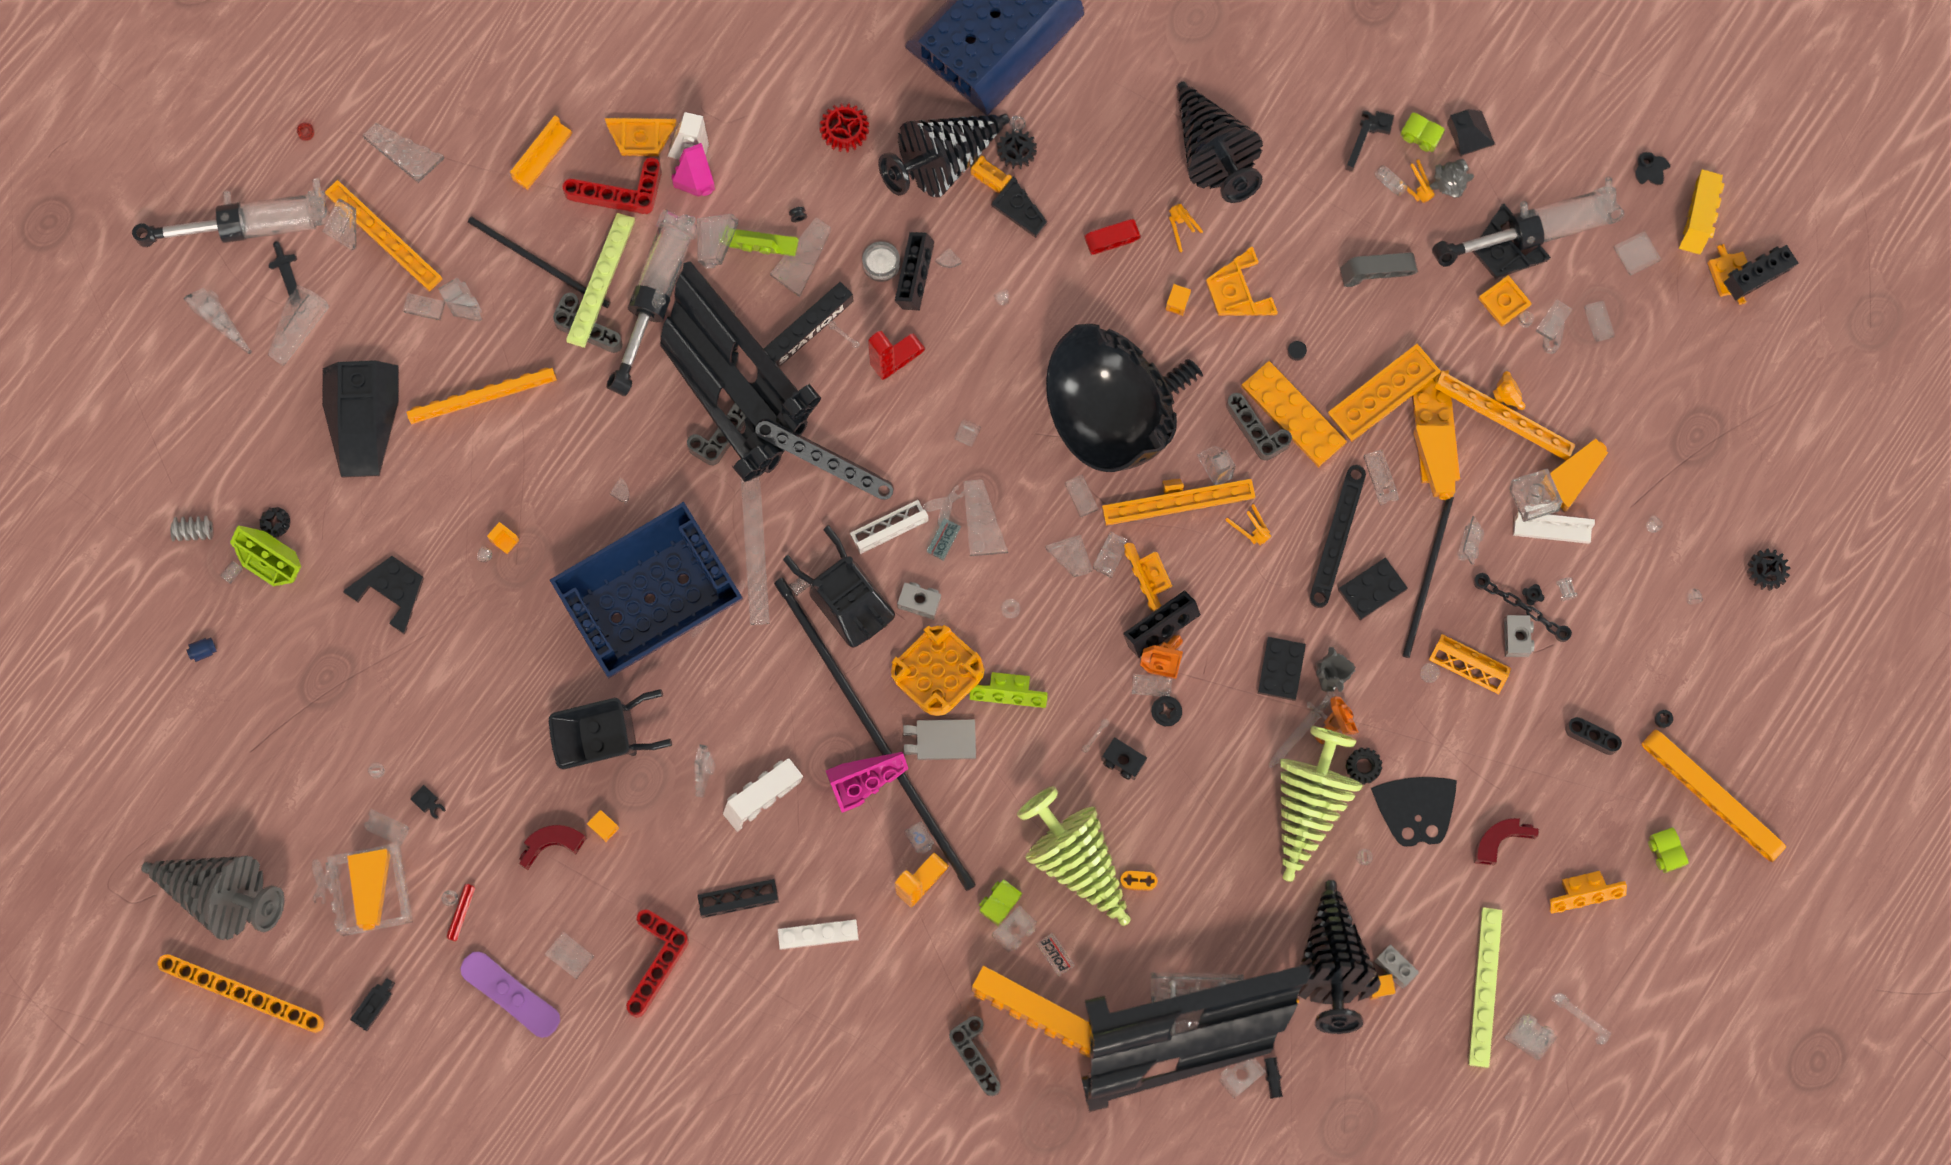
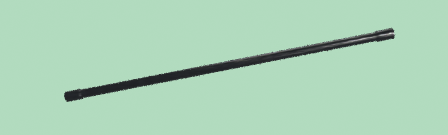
M784 578L778 579L774 585L786 600L882 756L893 754L797 602L789 585ZM905 772L897 777V780L953 867L966 891L971 890L976 886L975 882L963 867Z

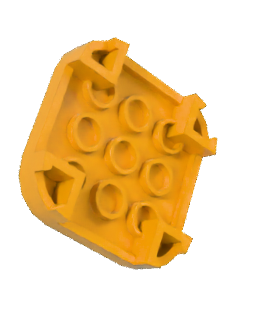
M946 625L928 626L923 629L925 633L899 658L895 657L893 659L891 677L898 688L922 710L934 716L944 715L951 711L981 681L985 671L979 654L975 653Z

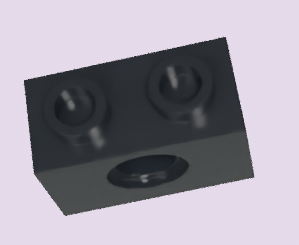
M1114 737L1101 760L1107 768L1111 770L1115 768L1120 771V775L1123 778L1135 780L1146 763L1147 757ZM1125 756L1129 762L1126 765H1122L1118 762V758Z

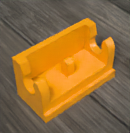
M983 156L971 167V175L998 194L1012 179L1010 174H1005L986 161Z

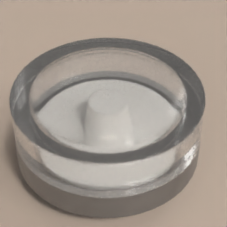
M883 241L875 242L869 245L863 253V269L872 280L879 282L888 281L898 273L900 256L892 244Z

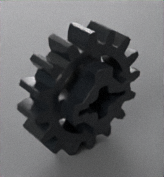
M1012 129V134L1006 131L1005 137H1000L1001 143H997V155H1001L1000 162L1005 160L1006 167L1011 164L1012 169L1016 165H1018L1019 169H1022L1023 164L1028 167L1029 161H1034V156L1037 154V150H1035L1037 143H1033L1034 137L1029 138L1028 131L1022 134V129L1018 133ZM1015 144H1016V147H1018L1019 154H1018V152H1017L1016 149H1015Z
M1769 548L1764 553L1760 550L1757 552V555L1754 554L1751 557L1753 561H1749L1747 564L1751 567L1747 570V573H1752L1749 580L1755 579L1754 586L1760 584L1761 590L1766 586L1768 591H1771L1773 586L1778 589L1780 584L1784 585L1786 583L1785 579L1790 576L1787 571L1791 568L1785 565L1788 559H1782L1783 553L1779 556L1776 555L1777 550H1774L1772 553H1770ZM1772 565L1770 572L1765 574L1767 568Z

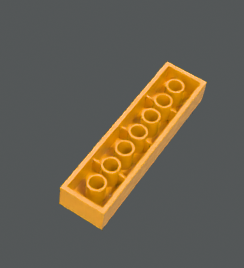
M985 966L982 967L972 986V992H974L976 998L982 1001L985 999L991 1001L993 1007L999 1010L1003 1008L1008 1010L1009 1015L1017 1020L1020 1017L1025 1019L1028 1026L1034 1029L1039 1027L1044 1030L1045 1035L1053 1039L1056 1036L1062 1039L1061 1043L1069 1048L1075 1046L1080 1049L1079 1053L1088 1058L1090 1057L1091 1028L1088 1021Z

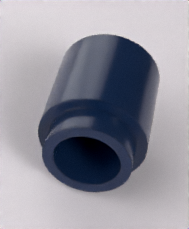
M203 638L188 644L189 649H186L190 660L194 659L195 662L213 656V653L217 652L212 638Z

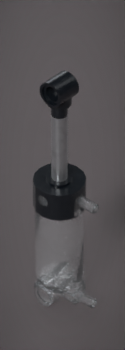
M1606 177L1605 187L1598 188V190L1529 210L1528 203L1521 202L1520 212L1509 217L1510 229L1456 245L1440 241L1433 246L1432 253L1441 266L1448 267L1455 262L1459 255L1509 240H1513L1519 250H1525L1542 245L1545 242L1606 224L1616 223L1624 217V210L1616 201V188L1612 186V178Z
M314 178L312 180L313 191H309L305 195L248 203H231V193L224 191V205L216 207L215 220L155 228L154 225L148 226L140 223L134 226L132 235L142 247L151 246L154 242H157V239L218 231L221 241L228 243L250 238L314 230L317 226L328 224L331 220V213L326 206L325 192L321 191L320 179ZM143 233H147L144 238H140Z
M664 209L656 224L658 226L657 232L627 307L638 318L619 370L610 375L606 384L607 389L621 396H626L632 387V379L629 373L648 322H662L665 317L670 297L691 240L695 239L698 232V225L694 224L696 221L694 216H678Z

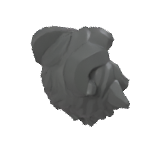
M1464 159L1447 162L1444 166L1439 164L1435 166V182L1429 186L1432 190L1439 189L1442 194L1459 198L1467 188V182L1472 181L1474 178V174L1467 173L1469 167Z
M1329 647L1328 655L1315 663L1316 675L1319 678L1322 691L1334 692L1335 688L1342 692L1344 683L1356 671L1354 663L1347 660L1344 655L1337 654L1334 647Z

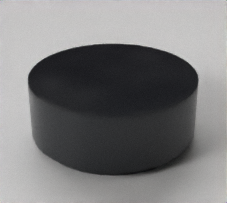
M1301 341L1292 342L1287 350L1288 356L1295 361L1302 360L1307 352L1306 345Z

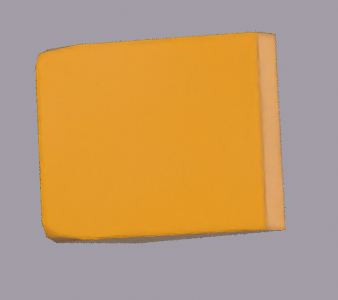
M1181 479L1162 481L1164 494L1183 491L1184 484Z

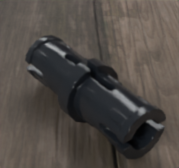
M1277 1057L1266 1058L1264 1061L1270 1099L1283 1097L1280 1081L1282 1076L1279 1075Z

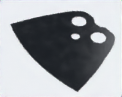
M1414 777L1387 782L1371 788L1387 826L1400 845L1409 847L1415 846L1419 842H1426L1431 845L1439 844L1443 841L1453 811L1457 780L1437 777ZM1416 815H1420L1422 817V820L1420 822H1417L1415 820ZM1434 825L1438 828V835L1432 838L1427 835L1426 829L1428 826ZM1408 827L1414 831L1412 839L1406 840L1403 838L1402 831L1404 828Z

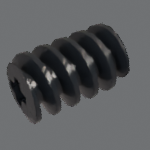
M1186 359L1184 364L1180 363L1178 368H1173L1172 372H1168L1166 374L1167 377L1163 376L1171 394L1173 391L1179 394V387L1185 390L1184 383L1191 386L1190 379L1196 382V375L1198 374L1200 377H1203V373L1193 361Z

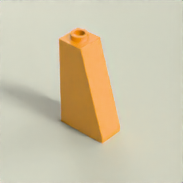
M1416 425L1414 437L1433 497H1439L1441 500L1450 499L1455 494L1454 426Z
M1594 439L1556 468L1540 483L1564 512L1570 508L1608 454L1604 443L1597 439Z
M387 849L347 856L357 926L360 929L363 928V930L375 929V926L380 925L390 862V852Z

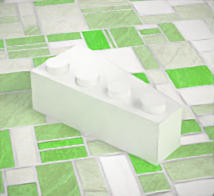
M684 112L673 136L667 157L680 159L684 149L702 143L706 155L709 143L703 116Z
M789 758L784 762L780 760L769 773L767 771L763 772L758 777L759 780L755 783L749 782L742 788L743 791L741 793H734L727 799L728 802L723 815L737 832L743 828L742 824L747 819L750 822L755 819L761 812L760 809L762 807L764 809L769 808L776 801V796L779 798L783 797L801 782L803 775Z

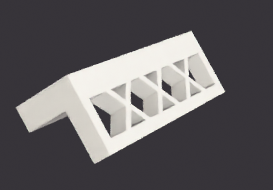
M919 500L851 532L850 535L859 553L862 554L927 522L928 514L923 510ZM917 506L919 512L910 517L907 516L909 510ZM895 516L904 518L894 525L890 524ZM879 524L887 526L886 529L873 533L875 526ZM865 533L869 534V537L858 541L856 535Z
M1518 511L1514 518L1513 536L1589 544L1595 519Z

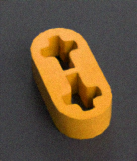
M1126 871L1120 878L1121 886L1127 890L1151 891L1158 882L1156 875L1151 872ZM1127 875H1130L1131 879H1136L1138 881L1131 882V885H1127V882L1123 879H1126ZM1149 876L1154 883H1151L1150 887H1148L1145 882H1140V880H1146Z

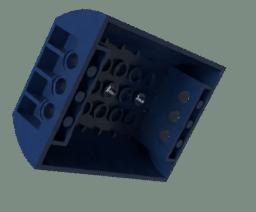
M947 0L906 42L905 48L983 114L988 116L1084 16V7L1081 0ZM998 11L1001 15L998 18H993L990 16V13ZM967 37H974L976 39L972 44L967 43L965 40Z
M684 502L550 579L560 600L608 679L743 600L734 582ZM687 575L689 577L688 582L685 584L679 583V576ZM648 594L655 596L653 603L645 602V597ZM614 614L622 615V620L619 623L612 622L611 618Z

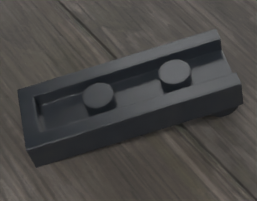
M1365 119L1346 167L1348 171L1353 172L1368 132L1372 134L1377 132L1378 126L1371 121Z

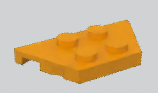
M605 118V123L621 156H659L675 129L677 120Z

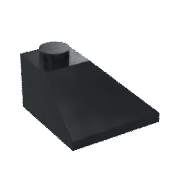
M1467 109L1450 115L1447 125L1460 156L1495 145L1482 111Z

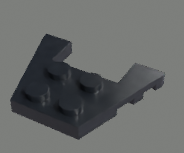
M1504 203L1480 237L1503 231L1501 227L1509 222V217L1513 214ZM1512 240L1472 251L1495 279L1547 262L1551 258L1541 245L1525 256Z
M391 556L347 587L343 593L359 603L371 587L400 607L389 624L405 634L424 578Z

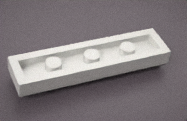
M856 920L778 929L780 950L858 940Z

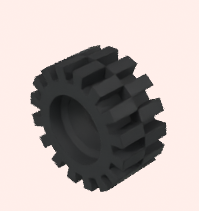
M1362 747L1351 753L1347 759L1346 769L1347 774L1351 776L1352 780L1354 779L1365 785L1366 783H1372V781L1378 778L1382 770V760H1380V755L1375 753V750L1371 751L1370 748L1363 749ZM1360 759H1367L1371 763V770L1368 773H1362L1357 769V762Z

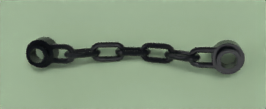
M1479 573L1474 578V586L1477 589H1484L1490 594H1497L1512 606H1519L1526 610L1527 615H1530L1535 621L1543 623L1546 629L1554 634L1558 641L1566 642L1570 639L1572 631L1568 626H1559L1554 622L1547 621L1539 610L1533 606H1527L1516 595L1499 590L1495 584L1490 582L1487 574ZM1478 580H1483L1484 585H1480ZM1489 584L1494 587L1492 591L1487 588ZM1509 595L1517 599L1515 603L1508 600ZM1532 610H1534L1539 615L1536 618L1529 612H1532ZM1552 625L1558 628L1556 632L1550 629ZM1560 632H1564L1566 637H1561Z

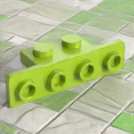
M728 228L724 245L725 247L742 249L747 252L759 251L763 254L773 253L795 256L799 239L797 237Z
M992 672L990 686L976 685L970 691L969 699L1046 708L1048 693L1029 690L1030 676Z

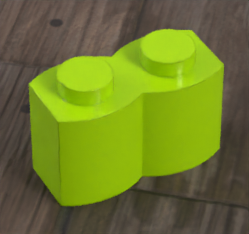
M1412 112L1402 129L1401 136L1408 143L1418 144L1419 148L1425 152H1434L1445 129Z
M1674 827L1649 837V848L1657 855V867L1659 870H1663L1664 874L1689 864Z
M1004 879L1001 883L997 881L991 889L992 895L989 898L985 897L979 904L981 907L979 912L997 926L1001 924L1022 896L1019 890Z

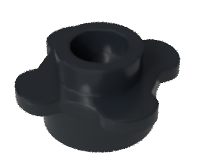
M1534 584L1530 588H1524L1522 591L1529 606H1533L1538 601L1542 602L1545 598L1538 584Z

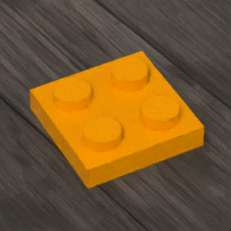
M1509 275L1478 298L1501 327L1532 305Z

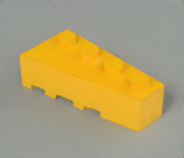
M1701 169L1696 179L1691 199L1692 203L1687 214L1688 219L1683 230L1684 237L1680 242L1679 249L1701 255L1708 239L1713 237L1715 232L1713 223H1716L1718 218L1716 208L1718 209L1721 203L1719 194H1722L1725 184L1722 183L1723 175Z

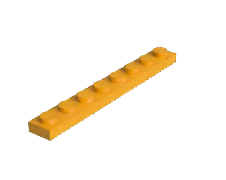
M337 180L324 192L333 203L429 292L442 280V277L341 182Z
M542 368L534 374L526 373L514 380L506 379L497 385H486L484 389L477 391L475 389L469 390L460 396L452 395L447 400L432 401L429 405L423 407L415 406L406 413L410 423L413 424L554 382L557 379L553 368Z
M1443 371L1440 374L1434 387L1437 390L1566 461L1571 457L1575 447L1574 443Z
M1252 479L1103 505L1102 510L1105 525L1107 526L1255 499Z

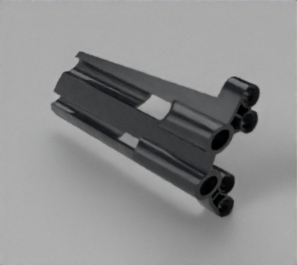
M692 262L684 263L675 287V303L671 316L667 317L663 325L660 346L741 458L732 468L744 482L761 476L764 472L769 473L774 470L785 451L756 434V425L759 420L770 419L776 424H780L802 435L808 424L807 419L821 401V397L810 384L798 391ZM735 343L741 347L757 367L758 376L753 383L748 382L731 361ZM722 388L746 417L743 434L737 430L718 406V398ZM762 425L760 427L761 431L764 433H768L771 431V428L768 425Z
M1306 965L1112 1013H1109L1104 995L1085 1000L1091 1028V1072L1089 1075L1082 1076L1081 1080L1089 1112L1108 1108V1101L1270 1054L1274 1049V1042L1278 1033L1285 1031L1298 1006L1297 997L1302 986L1308 982L1310 976L1308 972L1310 969ZM1204 1009L1196 1029L1171 1035V1029L1180 1015ZM1179 1058L1175 1071L1144 1078L1156 1063Z

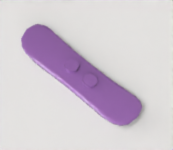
M472 952L464 959L460 967L463 978L499 1004L533 1034L541 1038L548 1037L557 1029L560 1023L558 1011L519 983L486 954Z

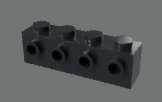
M1787 245L1781 248L1777 246L1769 251V255L1766 256L1764 253L1755 259L1756 262L1752 263L1749 261L1741 267L1742 270L1735 269L1728 274L1729 278L1723 283L1735 301L1789 272L1799 264Z

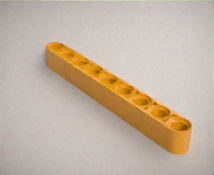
M1654 729L1641 743L1642 747L1764 858L1774 862L1786 848L1785 844L1664 734Z
M168 954L161 956L158 960V968L161 971L313 1033L321 1031L324 1027L323 1018L313 1012ZM168 960L173 961L170 969L165 968V963ZM186 967H190V974L184 977L183 970ZM208 974L209 980L207 983L202 984L201 977ZM226 981V989L224 991H220V983ZM240 989H244L245 995L238 999L237 992ZM258 996H262V1004L256 1006L255 999ZM280 1003L281 1010L278 1013H274V1005ZM298 1010L299 1018L293 1021L291 1014ZM312 1018H317V1025L314 1028H310L309 1021Z

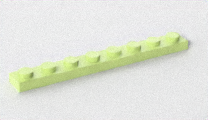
M620 213L616 214L568 334L567 343L585 348L635 223L634 217Z
M1482 908L1469 1066L1489 1068L1502 922V910Z

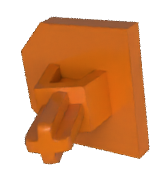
M1174 635L1167 643L1163 642L1161 646L1153 645L1144 648L1140 665L1148 673L1176 679L1183 651L1177 650L1183 643L1181 636Z
M1335 696L1331 698L1333 712L1325 720L1324 723L1326 725L1323 728L1336 732L1342 731L1343 734L1349 735L1359 733L1353 720L1354 715L1351 708L1345 704L1341 697ZM1315 737L1320 744L1323 745L1325 743V740Z

